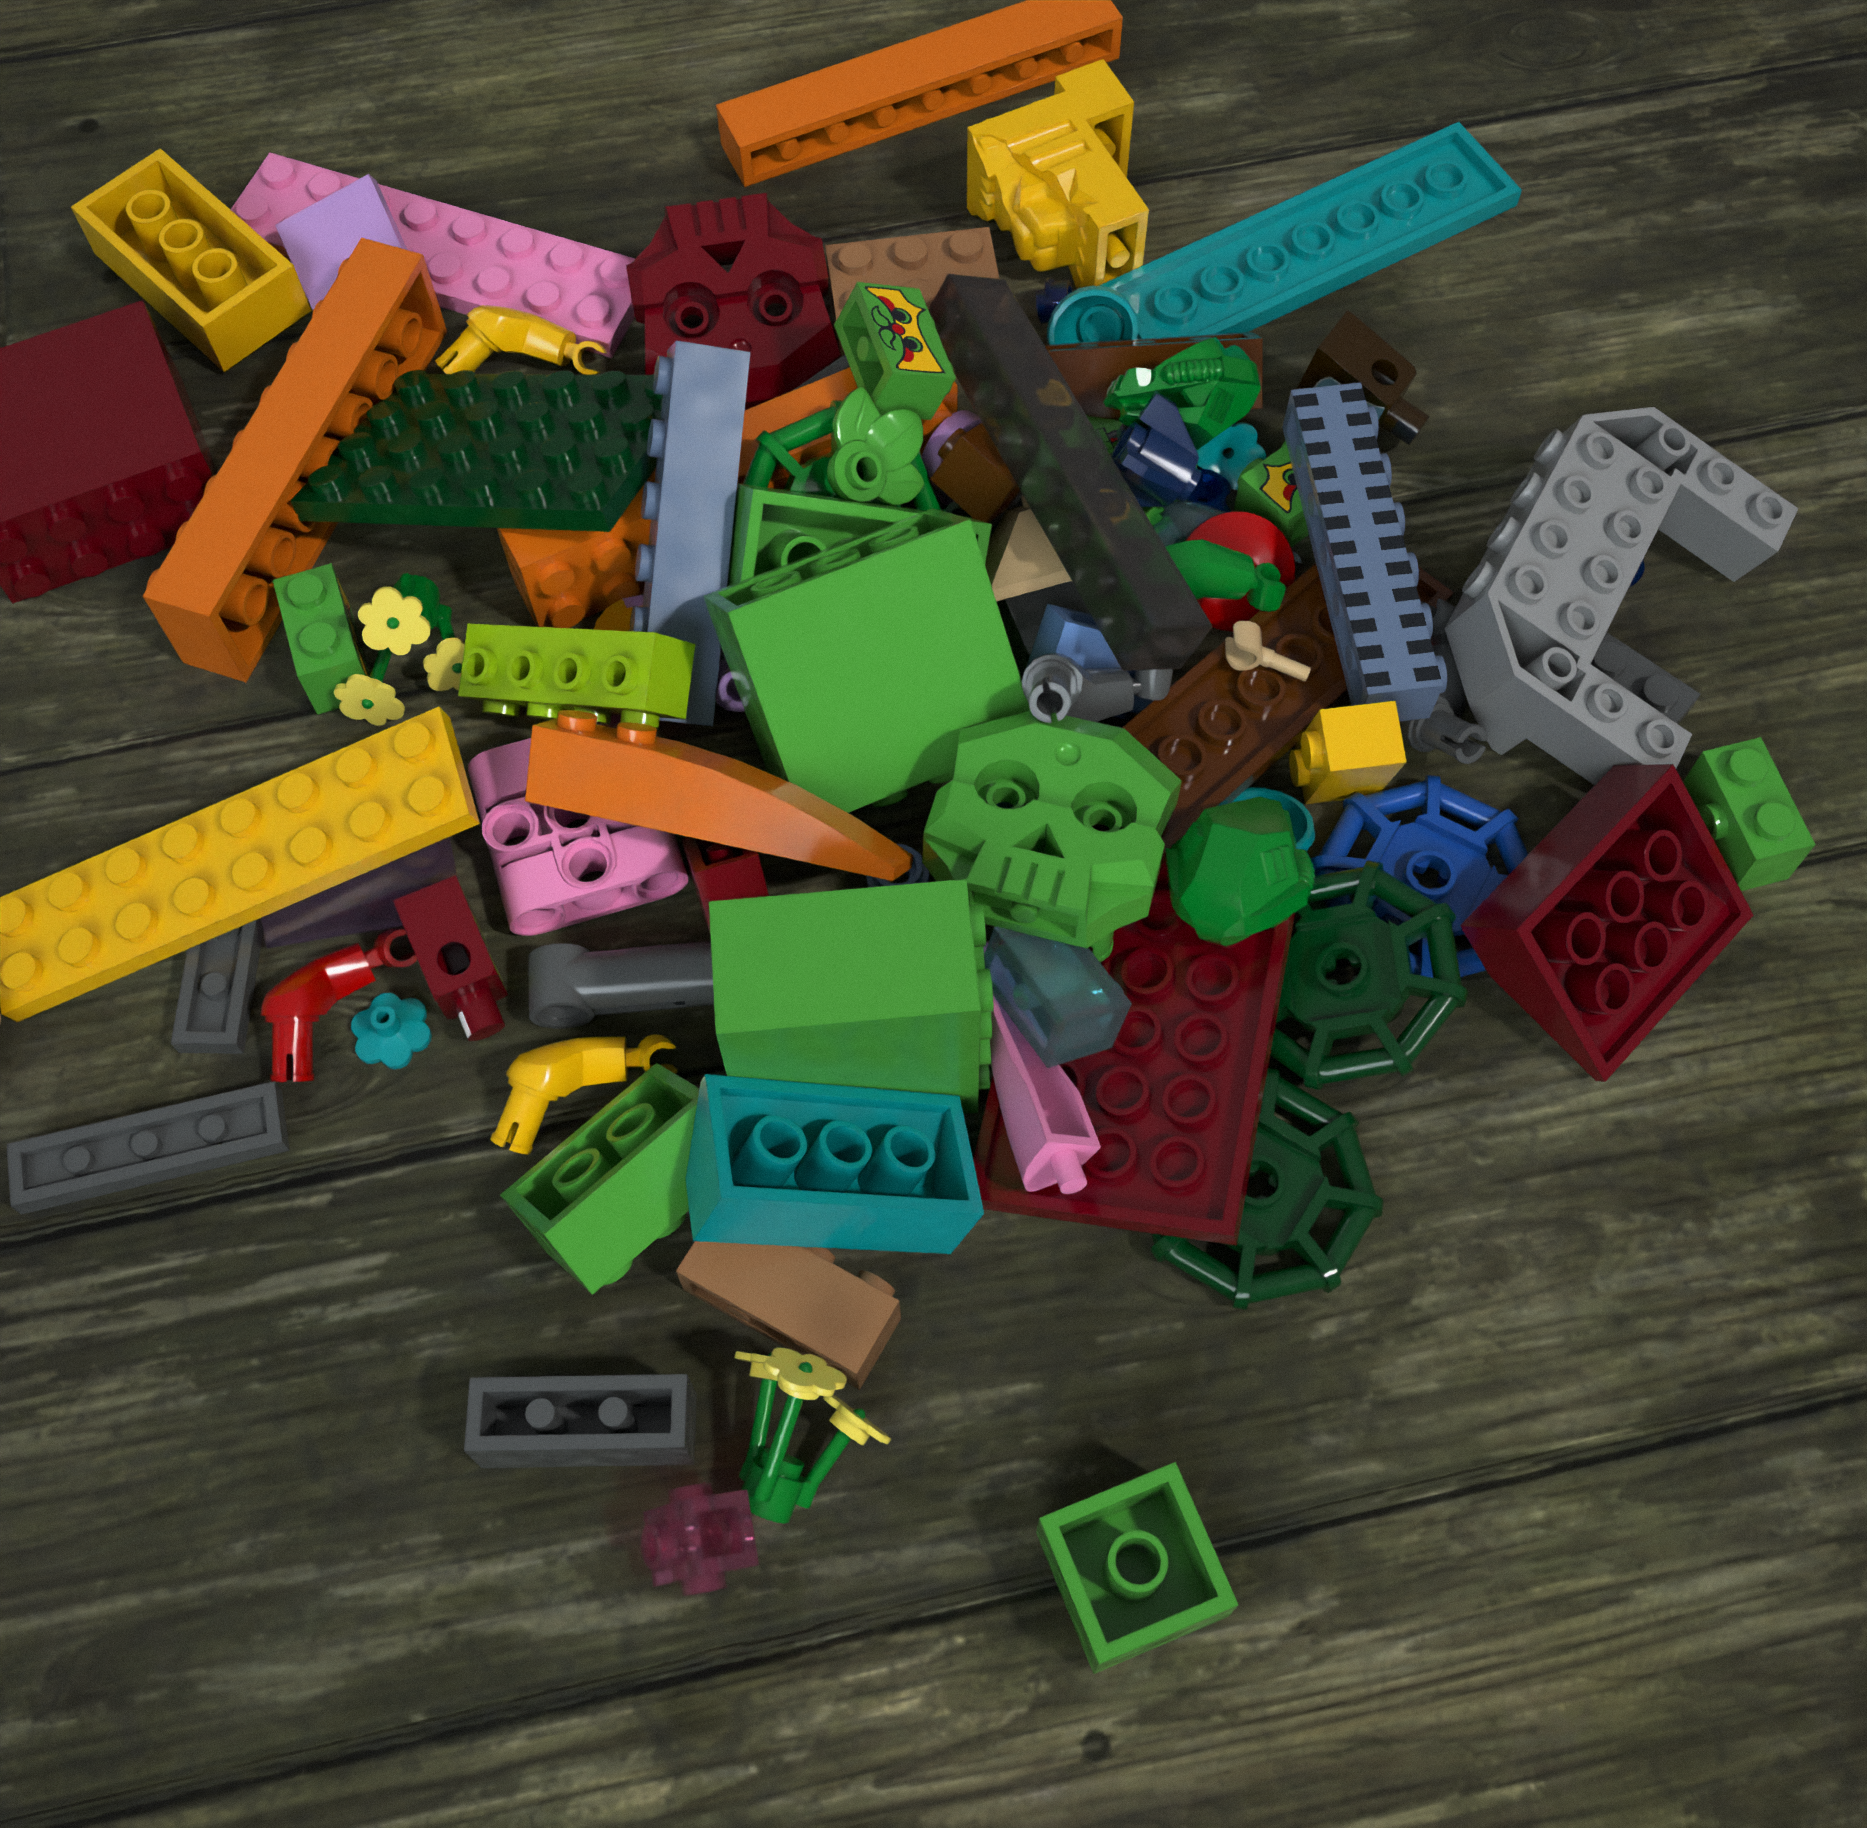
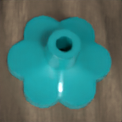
M1240 422L1229 427L1197 450L1199 456L1197 465L1202 468L1203 481L1208 487L1213 489L1227 485L1234 490H1238L1237 481L1244 468L1257 458L1266 459L1264 448L1257 443L1256 429L1247 422ZM1232 448L1230 453H1223L1224 449Z
M383 993L373 999L369 1009L357 1013L351 1021V1030L358 1039L355 1052L360 1060L366 1064L382 1062L389 1069H401L410 1063L414 1052L427 1048L431 1042L432 1033L425 1023L427 1010L423 1003L416 998L400 1000L395 994Z

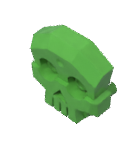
M1031 710L960 729L954 777L952 781L936 792L924 830L922 863L936 881L966 879L969 905H983L985 924L1070 944L1073 953L1083 961L1085 960L1087 948L1092 947L1091 963L1104 961L1113 950L1114 931L1148 917L1165 846L1161 836L1177 805L1182 780L1127 730L1067 715L1058 721L1056 713H1052V723H1045L1033 716ZM1001 802H1008L1010 804H1013L1014 807L1001 808L996 804ZM1098 824L1105 825L1109 827L1110 830L1099 831L1094 829L1092 826Z

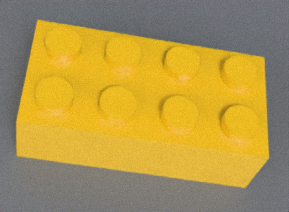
M162 149L156 150L71 206L94 254L223 372L312 311L294 265Z

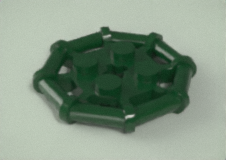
M1368 860L1364 867L1316 875L1307 905L1296 911L1301 919L1295 925L1297 932L1290 939L1276 1023L1291 1016L1308 1031L1314 1033V1038L1310 1051H1308L1275 1028L1270 1056L1303 1078L1305 1087L1316 1090L1322 1089L1323 1085L1327 1083L1399 1072L1401 1077L1414 1071L1411 1064L1456 1008L1464 1007L1468 990L1461 983L1452 928L1456 915L1447 903L1437 904L1384 871L1381 862ZM1355 894L1354 901L1351 904L1319 910H1312L1309 905L1310 902ZM1379 897L1411 919L1399 926L1390 921L1388 924L1376 916L1375 911L1372 910L1373 902ZM1423 937L1427 938L1433 978L1412 974L1408 946ZM1348 958L1352 967H1361L1359 974L1352 977L1350 983L1339 985L1336 980H1326V974L1337 969V960ZM1409 996L1428 998L1399 1037L1395 1039L1387 1024L1401 1015L1404 1003ZM1374 1033L1383 1046L1382 1048L1329 1056L1335 1039Z
M1268 1068L1249 1176L1253 1177L1258 1170L1269 1175L1267 1187L1275 1193L1268 1198L1261 1195L1256 1199L1248 1195L1245 1196L1237 1246L1225 1244L1239 1253L1237 1272L1189 1243L1192 1239L1151 1233L1154 1242L1150 1249L1151 1253L1158 1262L1164 1260L1170 1262L1232 1301V1308L1247 1310L1248 1304L1319 1289L1326 1293L1332 1292L1341 1285L1340 1275L1374 1218L1382 1216L1384 1201L1375 1193L1357 1135L1356 1127L1359 1125V1121L1352 1112L1343 1114L1279 1076V1069ZM1275 1104L1319 1131L1308 1136L1274 1116ZM1333 1146L1346 1189L1330 1186L1327 1175L1325 1178L1323 1176L1319 1163L1321 1160L1320 1152L1327 1147ZM1324 1207L1342 1210L1344 1212L1343 1217L1325 1247L1321 1250L1310 1236L1309 1231ZM1294 1248L1305 1263L1253 1275L1256 1255L1272 1256L1281 1250Z

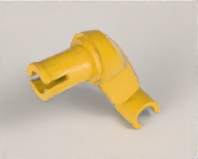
M480 305L467 313L468 319L466 323L469 326L435 360L439 367H444L443 371L446 374L463 370L475 372L494 351L498 353L504 351L506 353L524 354L558 366H566L572 360L575 368L582 374L597 375L601 372L584 366L581 359L584 350L590 347L607 354V351L598 342L584 341L576 344V335L573 331L535 314L501 306Z
M657 1034L645 1037L637 1048H628L626 1037H584L547 1044L519 1054L506 1072L509 1078L508 1083L513 1087L497 1128L492 1133L490 1140L500 1147H504L506 1142L512 1143L509 1148L510 1151L526 1155L531 1154L533 1142L550 1101H557L558 1097H566L583 1086L627 1081L629 1067H642L646 1072L653 1066L649 1063L653 1052L661 1048L674 1049L676 1046L666 1037ZM661 1064V1066L665 1067L675 1074L677 1073V1069L674 1067V1065Z

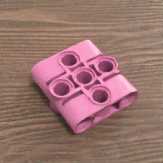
M612 715L610 725H598L617 728L621 715ZM531 738L479 753L468 764V772L482 822V835L490 852L509 929L514 934L533 936L667 898L681 891L688 884V874L675 834L526 802L525 795ZM575 820H588L578 828H566L569 823ZM515 837H527L523 842L517 845H505L509 840ZM590 872H604V874L595 881H580V879L584 875Z

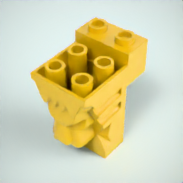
M1104 59L1056 76L1053 96L967 127V209L970 214L978 215L985 221L995 219L1001 231H1010L1020 259L1023 261L1029 260L1036 271L1044 272L1068 266L1077 289L1086 286H1100L1143 266L1149 209L1127 179L1134 101Z

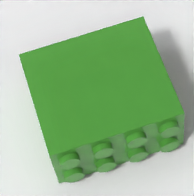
M932 508L703 596L767 773L793 783L847 813L871 803L874 807L896 803L908 795V788L928 780L933 784L952 780L954 777L960 729L1030 710L1028 701L1023 694L1021 678L971 519Z
M966 879L709 901L715 1028L727 1076L960 1096L963 1114L978 1113L979 1090L990 1089L991 1012L994 1011L990 969H985L983 947L986 946V931L983 905H969Z

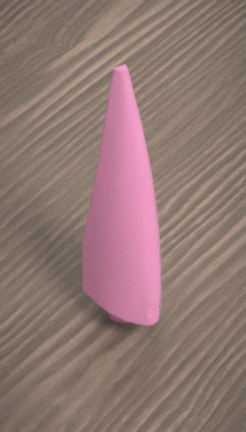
M986 942V946L983 947L985 969H990L994 1011L991 1012V1067L1008 1139L1025 1189L1029 1192L1038 1191L1058 1183L1062 1193H1076L1087 1185V1180L1081 1166L1101 1148L1080 1092L1058 1064L1031 1020L990 942Z

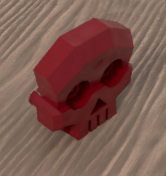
M767 193L741 196V199H736V197L719 199V202H713V200L696 202L697 205L687 203L666 206L665 217L651 243L632 263L626 265L635 318L637 322L645 324V375L654 374L657 357H667V350L676 340L750 352L745 410L793 391L841 357L823 300L828 295L829 277L822 238L815 237L792 224L769 202ZM733 264L728 273L721 267ZM779 303L786 308V311L780 316H771L766 312V308L770 304ZM690 315H697L703 320L697 328H688L683 325V321Z

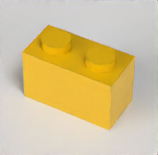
M1396 701L1320 709L1306 731L1302 733L1301 740L1295 745V750H1291L1289 755L1291 779L1295 787L1302 786L1305 805L1345 800L1354 792L1367 795L1382 791L1407 762Z

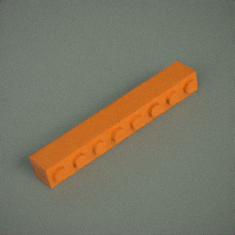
M1026 0L716 104L721 146L744 187L1055 81V77L1096 61L1104 59L1107 63L1119 59L1123 17L1111 0Z

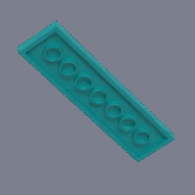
M1456 122L1100 286L1111 288L1128 300L1138 321L1137 339L1249 332L1517 206L1522 189L1460 122Z

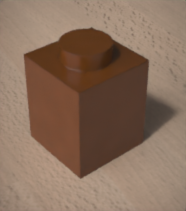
M985 420L968 432L961 427L958 428L945 441L937 454L943 459V462L930 480L973 519L989 523L1008 509L1039 467L989 421Z

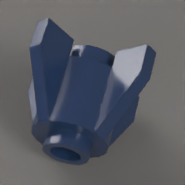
M1155 391L1139 415V419L1148 424V426L1144 428L1133 422L1128 427L1122 423L1116 432L1118 442L1110 456L1109 464L1119 471L1117 474L1106 466L1089 490V494L1094 498L1099 494H1108L1118 499L1124 507H1166L1174 502L1175 499L1184 502L1198 484L1202 474L1196 468L1199 456L1176 403Z

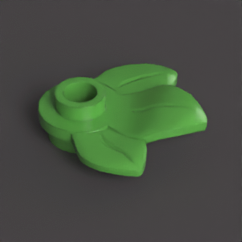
M860 387L850 392L840 404L833 419V432L838 448L827 467V478L832 490L845 500L861 503L875 498L891 506L911 501L924 486L921 474L911 464L923 443V425L920 416L916 412L906 409L889 411L880 415L865 388ZM858 462L863 469V480L857 474L856 467Z

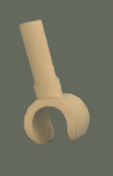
M1238 621L1233 625L1234 638H1225L1227 661L1236 670H1251L1261 665L1266 668H1273L1304 682L1309 676L1311 667L1277 654L1272 649L1263 647L1262 632L1256 623Z

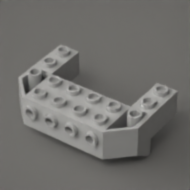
M1655 407L1582 415L1566 431L1561 432L1557 428L1554 429L1536 451L1533 466L1527 477L1514 492L1510 500L1512 504L1507 514L1487 542L1488 549L1480 564L1465 582L1462 589L1464 593L1444 629L1469 707L1478 725L1486 730L1487 742L1491 749L1503 755L1527 738L1577 774L1596 785L1614 765L1674 764L1675 768H1677L1692 736L1690 732L1591 665L1657 530L1659 529L1735 582L1779 551L1798 508Z

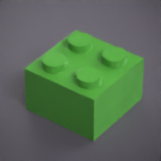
M1176 1462L1039 1518L1036 1534L1093 1674L1225 1619L1238 1606L1235 1595Z

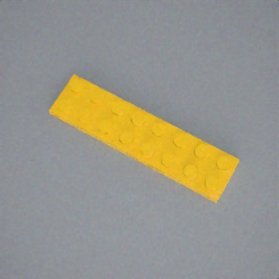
M438 706L0 897L1 1014L16 1022H20L480 824L450 717Z

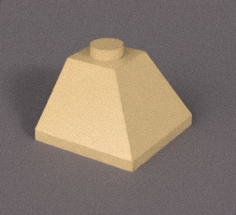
M1055 487L1022 495L1023 506L1006 510L989 539L985 567L996 601L1108 571L1105 557L1077 498L1064 495L1057 496Z

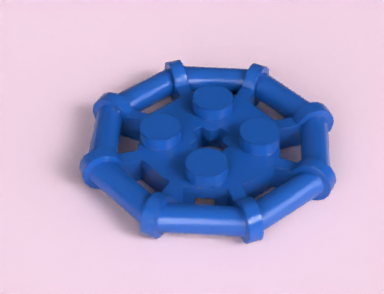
M1426 775L1424 781L1367 795L1354 792L1343 801L1344 810L1319 855L1312 858L1311 862L1314 864L1315 876L1364 867L1368 860L1381 862L1384 871L1437 904L1447 903L1456 915V919L1452 924L1455 939L1457 936L1465 934L1460 925L1508 876L1498 874L1495 865L1491 870L1485 857L1488 851L1487 845L1496 843L1509 874L1528 855V852L1516 827L1519 818L1510 809L1502 812L1441 783L1440 776ZM1421 807V811H1423V815L1417 816L1415 822L1400 825L1401 820L1390 822L1385 817V815ZM1440 810L1480 829L1476 832L1441 816ZM1361 829L1367 830L1376 839L1366 859L1347 857ZM1428 867L1433 868L1439 872L1437 881L1444 886L1441 888L1433 887L1432 889L1425 888L1418 883V879L1413 876L1412 871L1423 874ZM1348 895L1324 900L1326 908L1351 904L1352 901ZM1379 897L1373 902L1372 910L1375 911L1376 916L1388 924L1390 921L1399 926L1411 919ZM1423 937L1418 940V954L1409 952L1412 974L1433 978L1427 938ZM1473 948L1457 952L1460 977L1486 971Z

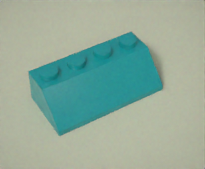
M705 1074L700 1082L686 1172V1188L693 1241L951 1254L984 1215L960 1096L711 1074Z

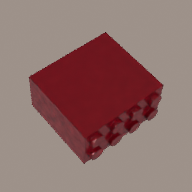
M141 300L0 348V586L10 601L14 604L30 597H37L55 588L86 577L99 575L105 570L142 557L152 556L161 550L172 547L175 544L179 528L184 522L189 521L203 498L207 482L212 476L217 475L218 472L182 378L144 301Z

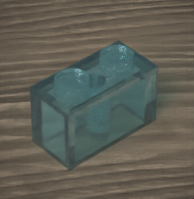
M994 927L984 953L985 969H990L993 995L1047 1068L1054 1067L1112 1048L1132 1003L1124 994L1121 986L1112 979L1090 949Z

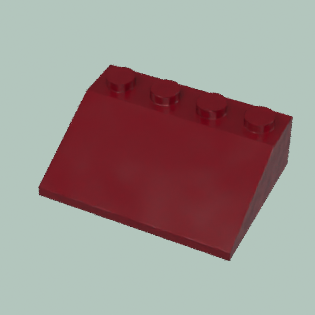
M1674 764L1614 765L1471 913L1460 927L1489 976L1595 1081L1606 1082L1754 915Z

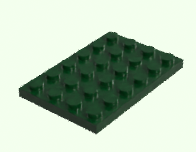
M423 370L410 371L402 374L395 380V388L387 399L381 400L367 411V418H364L355 428L354 434L345 437L339 442L337 450L330 456L328 465L311 473L308 482L294 496L291 504L296 514H298L299 521L610 532L656 468L657 458L647 455V443L651 420H661L663 395L654 394L653 392L654 374L625 375L621 371H609L600 375H574L570 371H558L549 375L524 374L517 370L501 374H475L470 370L458 371L452 374H427Z

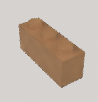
M695 1241L676 1270L684 1291L784 1348L794 1350L801 1355L812 1354L824 1359L827 1363L826 1366L841 1371L847 1377L846 1383L858 1390L861 1389L901 1320L900 1300L892 1297L895 1289L889 1283L865 1270H860L857 1276L833 1264L836 1257L826 1248Z

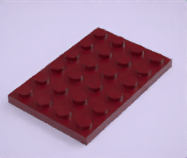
M1165 862L1160 866L1148 917L1115 930L1113 950L1104 961L1091 963L1092 947L1087 948L1085 960L1083 961L1073 953L1070 944L1026 934L1014 988L1058 1064L1080 1092L1101 1148L1081 1166L1087 1180V1185L1082 1190L1072 1194H1064L1060 1191L1058 1183L1038 1191H1027L1008 1139L993 1077L973 1158L983 1209L1237 1246L1295 913L1278 926L1252 934L1233 945L1223 946L1199 939L1196 930L1183 921L1172 907Z

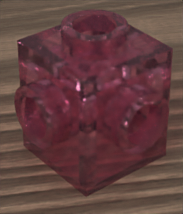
M711 1483L684 1486L668 1491L669 1504L643 1512L645 1527L641 1535V1550L646 1565L652 1571L654 1587L681 1582L683 1597L727 1588L725 1574L759 1565L747 1490L713 1495Z

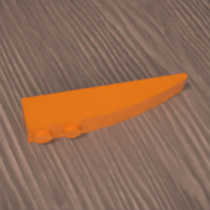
M575 710L559 711L556 719L532 725L525 795L526 802L894 881L912 868L914 855L853 815L793 783L739 760L683 742L656 737L657 729L653 726L632 722L618 723L617 728L596 724V715Z

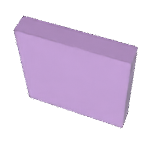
M369 174L275 225L291 263L295 267L312 310H314L320 300L325 298L337 278L341 263L350 257L361 237L407 250L377 181Z

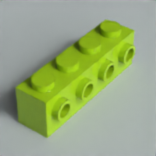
M467 624L458 696L483 701L482 712L498 716L517 718L519 717L520 707H527L526 716L552 720L558 717L559 711L575 710L596 715V724L610 725L611 715L620 714V723H641L657 729L659 728L660 718L686 719L696 644L655 632Z

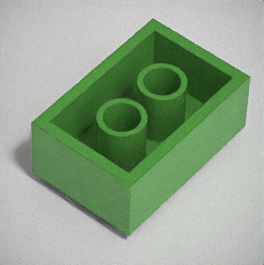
M658 1063L652 1066L500 1194L546 1253L592 1295L603 1285L612 1284L623 1277L630 1269L633 1259L656 1239L663 1238L674 1232L683 1223L686 1213L689 1211L686 1172L699 1088Z

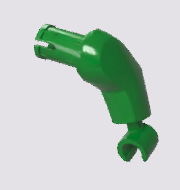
M1123 523L1111 532L1105 543L1106 552L1111 557H1114L1133 576L1135 594L1155 605L1175 606L1203 597L1239 600L1247 593V601L1250 605L1261 611L1271 612L1280 608L1286 591L1285 585L1279 582L1281 574L1274 564L1261 563L1254 568L1250 555L1203 539L1184 541L1158 550L1139 531L1135 524Z

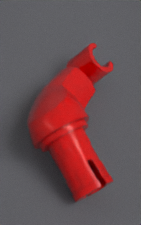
M391 929L383 931L375 939L373 948L365 952L362 951L357 942L316 958L284 978L266 993L260 1016H265V1022L272 1023L271 1082H287V1080H292V1055L293 1082L314 1080L313 1022L319 1021V1015H326L338 1000L376 981L371 971L372 969L381 965L404 968L414 964L417 961L415 952L403 955L397 960L393 958L390 952V944L393 939L406 935L405 930Z

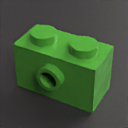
M1761 737L1703 751L1683 781L1741 891L1789 879L1816 845Z

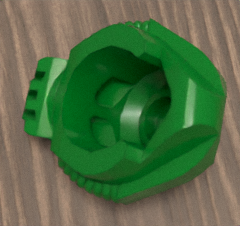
M1213 337L1166 359L1153 370L1146 368H1131L1127 370L1125 375H1119L1117 380H1114L1108 387L1103 403L1108 408L1120 410L1119 421L1129 427L1133 422H1136L1145 428L1148 424L1141 421L1139 415L1154 392L1157 391L1176 403L1196 450H1198L1243 418L1251 410L1261 390L1257 364L1251 361L1239 346L1232 345L1225 349L1217 337Z
M1259 796L1204 809L1196 822L1192 823L1185 835L1178 839L1171 849L1165 847L1166 871L1172 907L1183 921L1196 930L1199 939L1223 946L1233 945L1252 934L1278 926L1293 913L1307 905L1315 882L1314 864L1305 850L1296 848L1297 843L1290 813L1287 810H1283L1281 802Z

